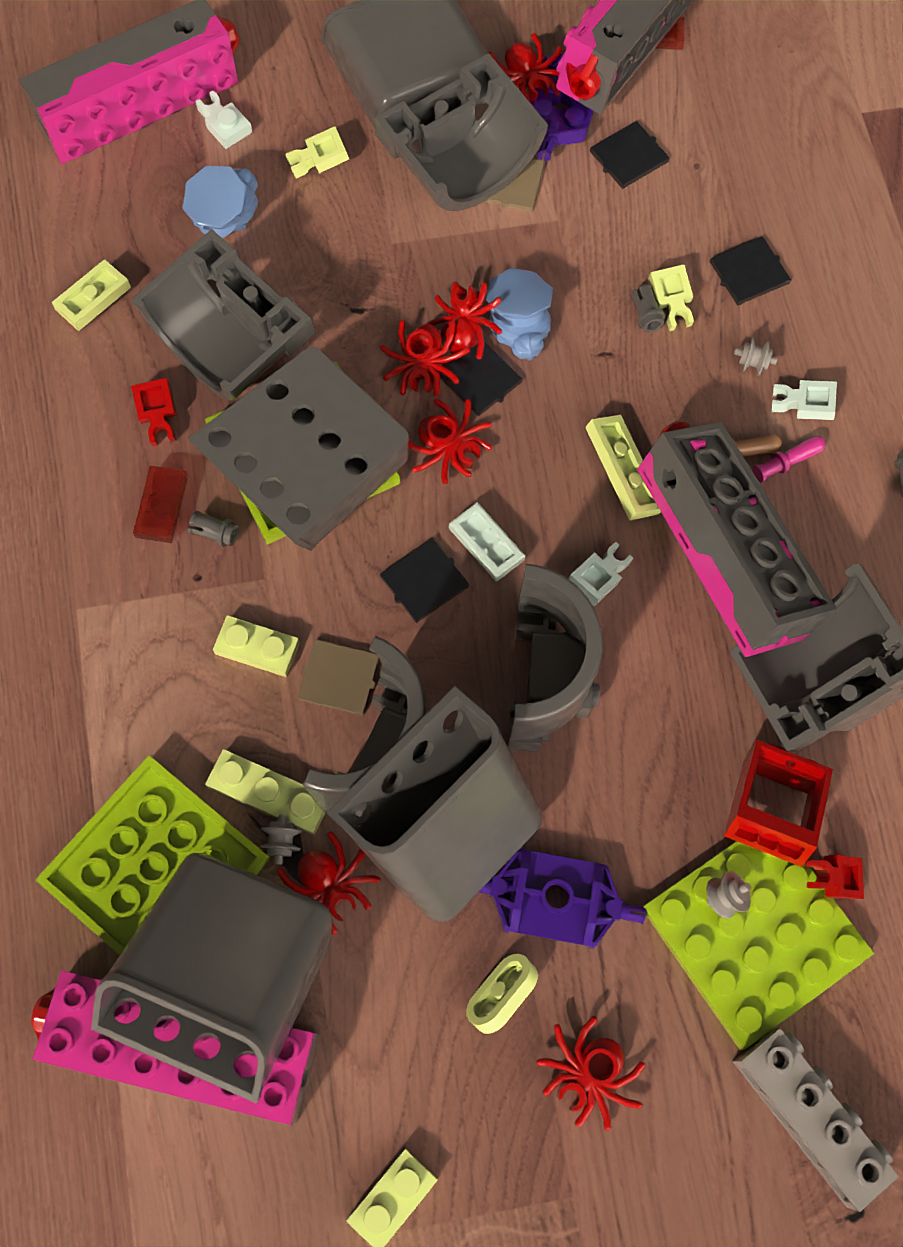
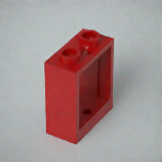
M756 740L744 759L724 836L802 867L818 845L833 769L819 764L812 759L803 758L780 749L776 745ZM755 773L807 793L800 826L747 805Z

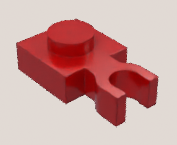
M162 378L132 385L138 420L141 424L150 422L148 436L151 445H158L156 435L161 430H166L168 439L171 442H175L174 430L167 423L166 419L177 416L168 379Z
M825 855L824 860L806 861V867H813L817 874L815 882H807V888L825 889V897L864 899L862 858Z

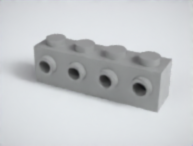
M780 1028L772 1029L750 1045L732 1062L847 1208L861 1212L899 1177L890 1166L893 1159L877 1140L873 1139L870 1141L861 1130L860 1126L863 1125V1122L854 1109L845 1102L841 1105L830 1090L834 1086L827 1075L817 1066L812 1068L801 1055L804 1052V1048L798 1039L789 1031L783 1032Z

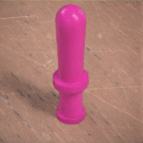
M813 436L784 453L777 452L773 454L771 460L761 465L753 466L752 472L760 483L777 472L783 474L789 471L790 466L821 453L826 445L825 440L820 436Z

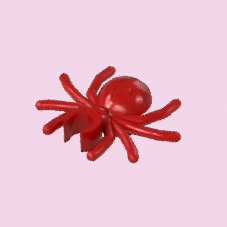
M532 33L531 37L536 45L538 58L536 59L534 50L528 44L523 42L514 43L505 52L504 58L508 69L496 59L492 51H489L488 53L506 75L509 76L511 81L515 82L516 87L520 86L519 90L529 102L530 100L536 102L538 92L535 88L542 89L545 97H547L549 87H551L556 96L560 95V90L556 89L555 82L551 77L547 76H559L560 73L556 71L557 69L545 68L559 57L563 50L561 46L557 47L554 54L542 63L544 60L542 44L536 33Z
M453 282L450 300L453 308L447 305L439 295L434 297L437 304L451 315L433 319L426 324L435 326L449 321L440 330L442 340L444 338L446 341L450 322L454 321L456 323L454 338L448 348L452 353H457L466 347L472 348L478 343L476 358H482L484 337L482 327L478 323L490 327L498 335L503 332L496 323L479 316L494 309L502 301L500 297H497L493 302L482 307L488 288L485 282L481 284L480 292L474 287L469 286L467 297V289L459 286L458 282Z
M401 320L398 337L401 349L407 356L391 351L385 345H381L380 350L389 357L407 363L392 369L383 379L388 381L392 376L406 370L401 381L400 395L404 396L406 394L407 384H409L412 390L417 392L419 380L425 378L424 390L429 393L433 390V396L438 397L440 392V375L436 370L451 378L455 384L459 383V378L455 373L438 363H446L461 358L470 352V348L466 347L457 353L440 357L448 351L454 338L456 326L454 321L450 322L449 334L441 349L442 338L436 327L430 324H423L417 327L408 336L406 341L404 336L405 321Z
M435 398L433 402L442 408L448 416L434 415L422 419L418 427V433L422 442L430 448L415 445L411 441H409V448L428 455L436 454V456L423 464L413 467L412 472L416 473L425 470L444 456L441 468L443 484L448 483L447 474L450 459L451 464L460 473L469 478L472 473L467 469L472 468L473 461L466 458L464 454L471 452L477 458H480L481 449L479 446L488 451L492 450V446L476 436L468 435L482 429L491 428L492 423H480L464 431L471 413V400L467 399L465 401V411L461 424L458 427V419L450 407L438 398Z
M329 831L327 837L335 847L338 866L330 854L323 850L315 849L306 852L298 862V876L306 888L292 881L283 868H277L276 873L287 887L302 895H310L309 898L317 900L325 905L327 909L329 908L335 919L343 921L336 911L337 905L342 901H347L355 912L357 907L354 898L348 893L353 894L366 910L371 909V903L357 887L349 885L366 882L379 883L381 878L376 875L348 878L364 858L365 853L359 848L356 857L343 872L346 860L342 844L334 832ZM332 922L331 934L335 935L337 934L338 930Z
M592 1016L580 1030L574 1048L576 1058L564 1039L561 1026L555 1024L553 1029L556 1040L570 1064L550 1058L537 1059L536 1064L538 1066H549L568 1072L560 1073L543 1089L544 1096H549L557 1086H559L557 1091V1098L559 1100L563 1098L566 1091L575 1090L578 1094V1099L569 1108L571 1112L582 1109L587 1098L585 1108L575 1120L577 1127H581L588 1119L595 1107L596 1099L603 1118V1127L606 1131L611 1129V1117L602 1094L608 1099L626 1107L642 1108L640 1101L627 1099L610 1091L608 1088L618 1089L635 1080L645 1069L646 1065L644 1062H639L631 1073L613 1081L622 1070L624 1064L622 1048L616 1041L610 1038H598L588 1044L584 1052H582L587 1034L597 1023V1017Z

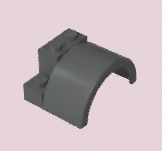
M489 53L460 68L459 79L408 107L402 101L375 116L376 137L394 159L398 157L402 159L436 204L448 211H460L474 207L488 200V198L509 185L537 153L548 128L546 121ZM488 104V108L477 121L475 105Z
M213 229L208 231L132 299L142 317L174 356L208 389L226 401H233L281 356L286 353L290 357L316 333L312 319L287 296L282 298L239 259L236 250ZM208 280L217 281L216 285L221 295L220 298L207 282Z
M525 563L518 600L515 639L530 640L526 704H512L508 749L539 752L542 741H549L550 733L560 729L572 718L587 719L592 707H598L600 685L593 682L600 669L603 636L594 607L586 595L573 582L548 568ZM557 621L566 632L550 633L548 629L555 630Z
M858 563L845 570L849 580L841 592L832 599L837 609L803 641L749 657H744L738 644L730 650L733 659L787 751H800L831 731H850L903 698V627L866 569Z
M375 636L369 650L378 654L383 666L378 684L385 688L381 696L375 694L372 700L376 709L381 711L354 767L353 773L344 774L338 771L334 775L310 770L303 785L328 816L327 811L430 711L422 683L412 663L398 648L378 636ZM427 740L418 744L414 749L413 759L419 758L426 751ZM393 771L385 777L382 782L383 790L389 788L395 782L397 771ZM366 802L358 804L352 810L350 820L358 819L364 813Z

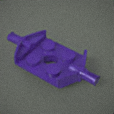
M560 54L559 57L545 69H557L559 61L561 60L564 54ZM545 56L542 63H544L551 56ZM547 75L557 85L559 76ZM549 87L547 97H545L542 89L535 88L538 92L536 102L531 100L530 102L548 124L547 132L539 147L537 157L542 160L545 153L544 161H549L553 148H556L557 145L585 141L594 111L561 91L560 95L556 96L551 87ZM556 104H565L569 108L558 110L554 106Z
M519 849L498 876L494 875L478 892L489 894L490 897H493L504 932L508 933L510 931L589 946L590 949L596 947L615 920L619 921L622 919L644 924L645 921L644 914L646 913V908L622 903L623 899L618 898L607 865ZM557 885L566 890L568 894L566 906L554 908L547 903L545 893L549 887Z

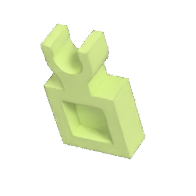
M335 126L306 139L305 142L308 148L293 150L285 154L296 179L307 174L312 167L316 166L318 172L321 173L349 160Z
M685 265L651 272L648 278L654 291L653 294L658 308H668L667 324L669 331L675 330L677 326L675 316H682L685 319L686 327L692 326L694 322L691 310L685 306V303L692 301L693 293Z

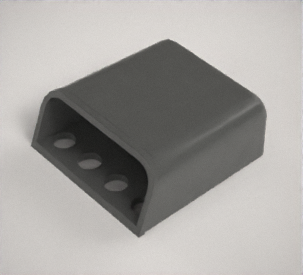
M359 0L330 13L323 22L321 34L322 44L326 47L374 128L375 116L402 101L408 107L459 79L460 68L487 54L458 0Z
M308 347L194 435L192 434L187 438L295 544L310 551L317 547L316 545L398 471L407 462L409 456V435L407 430L316 347Z
M455 686L327 811L329 816L346 831L391 883L422 913L435 922H445L455 917L531 838L542 823L541 809L503 740L497 724L486 712ZM457 710L458 714L454 724L447 729H443L445 718L448 714ZM427 740L426 751L419 758L413 759L414 749L418 744ZM397 771L395 782L389 788L383 790L382 782L389 773ZM366 802L364 813L358 819L350 820L352 810L358 804Z
M192 853L184 858L106 977L98 985L94 999L91 1029L257 1104L264 1085L330 947L332 933L331 913L325 905L317 900L209 855ZM125 1002H134L141 1009L138 1018L126 1024L117 1021L114 1013L118 1006ZM166 1019L175 1020L180 1026V1031L174 1039L160 1041L155 1037L154 1029L159 1022ZM203 1037H213L220 1044L219 1052L211 1059H201L194 1053L195 1044ZM243 1055H254L258 1058L256 1075L248 1078L239 1076L234 1070L235 1062Z

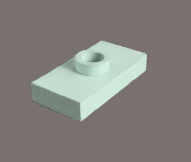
M478 502L449 523L450 531L495 582L525 561L526 555Z

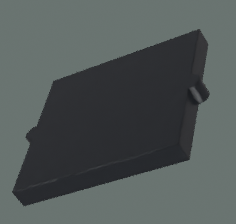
M637 121L590 147L591 154L603 166V172L609 173L622 189L669 162V156L656 143V137H651Z
M763 236L710 259L711 265L721 279L720 285L727 288L737 306L783 287L791 281L779 262L780 256L773 253Z
M485 342L481 359L476 358L477 343V345L470 348L468 354L445 365L446 368L457 375L459 383L455 384L451 378L437 371L440 378L464 402L467 399L471 400V410L478 417L496 402H503L504 396L522 383V378Z
M433 538L380 574L381 579L395 595V603H401L416 623L469 587V583L454 566V559L448 558Z

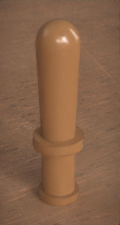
M773 434L737 442L733 439L742 456L773 453L778 451L782 445L780 437Z

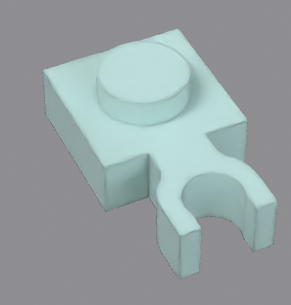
M214 91L210 92L213 104L205 105L200 99L196 101L198 111L205 117L206 128L225 149L252 133L251 123L232 102L223 107L219 96Z
M800 380L799 389H792L787 385L774 384L773 397L781 396L785 399L781 401L773 400L772 412H786L789 409H797V418L834 420L837 382Z
M617 542L609 547L603 560L594 552L568 578L586 595L593 606H596L618 585L622 579L618 573L622 572L633 560L631 555L623 561L615 559L613 554L619 547Z

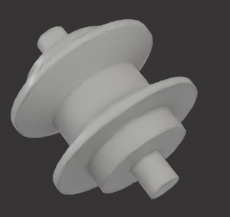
M752 336L750 342H745L742 349L735 348L734 355L740 356L739 363L743 364L742 372L749 366L756 367L757 375L760 376L763 369H768L769 364L776 365L778 358L772 357L773 349L769 348L770 341H767L763 346L755 345V339Z
M279 814L278 822H270L269 827H261V830L269 834L268 843L259 846V848L267 850V855L275 856L274 864H283V857H291L292 852L300 851V848L293 845V836L302 833V830L294 829V823L286 822L287 815Z
M728 871L723 874L721 879L712 878L708 881L706 889L707 904L719 916L731 918L736 911L745 912L749 909L751 886L737 873Z

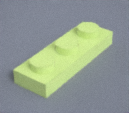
M616 415L591 419L585 428L629 521L659 515L661 511L637 471L643 459L622 416Z
M224 749L205 783L207 788L278 819L279 814L287 815L286 822L294 823V827L311 835H315L325 814L303 784Z

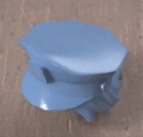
M206 165L186 182L182 209L192 219L193 225L199 227L204 234L213 229L221 238H224L233 231L246 229V223L254 216L258 205V198L255 195L258 182L254 174L247 168L233 169L228 166Z
M510 268L489 281L485 300L488 303L493 302L497 297H500L502 300L497 307L490 310V321L496 323L503 332L498 335L493 329L491 330L497 341L509 346L516 357L532 361L541 353L544 347L543 339L548 337V332L551 330V317L547 309L551 307L554 288L547 284L536 272Z

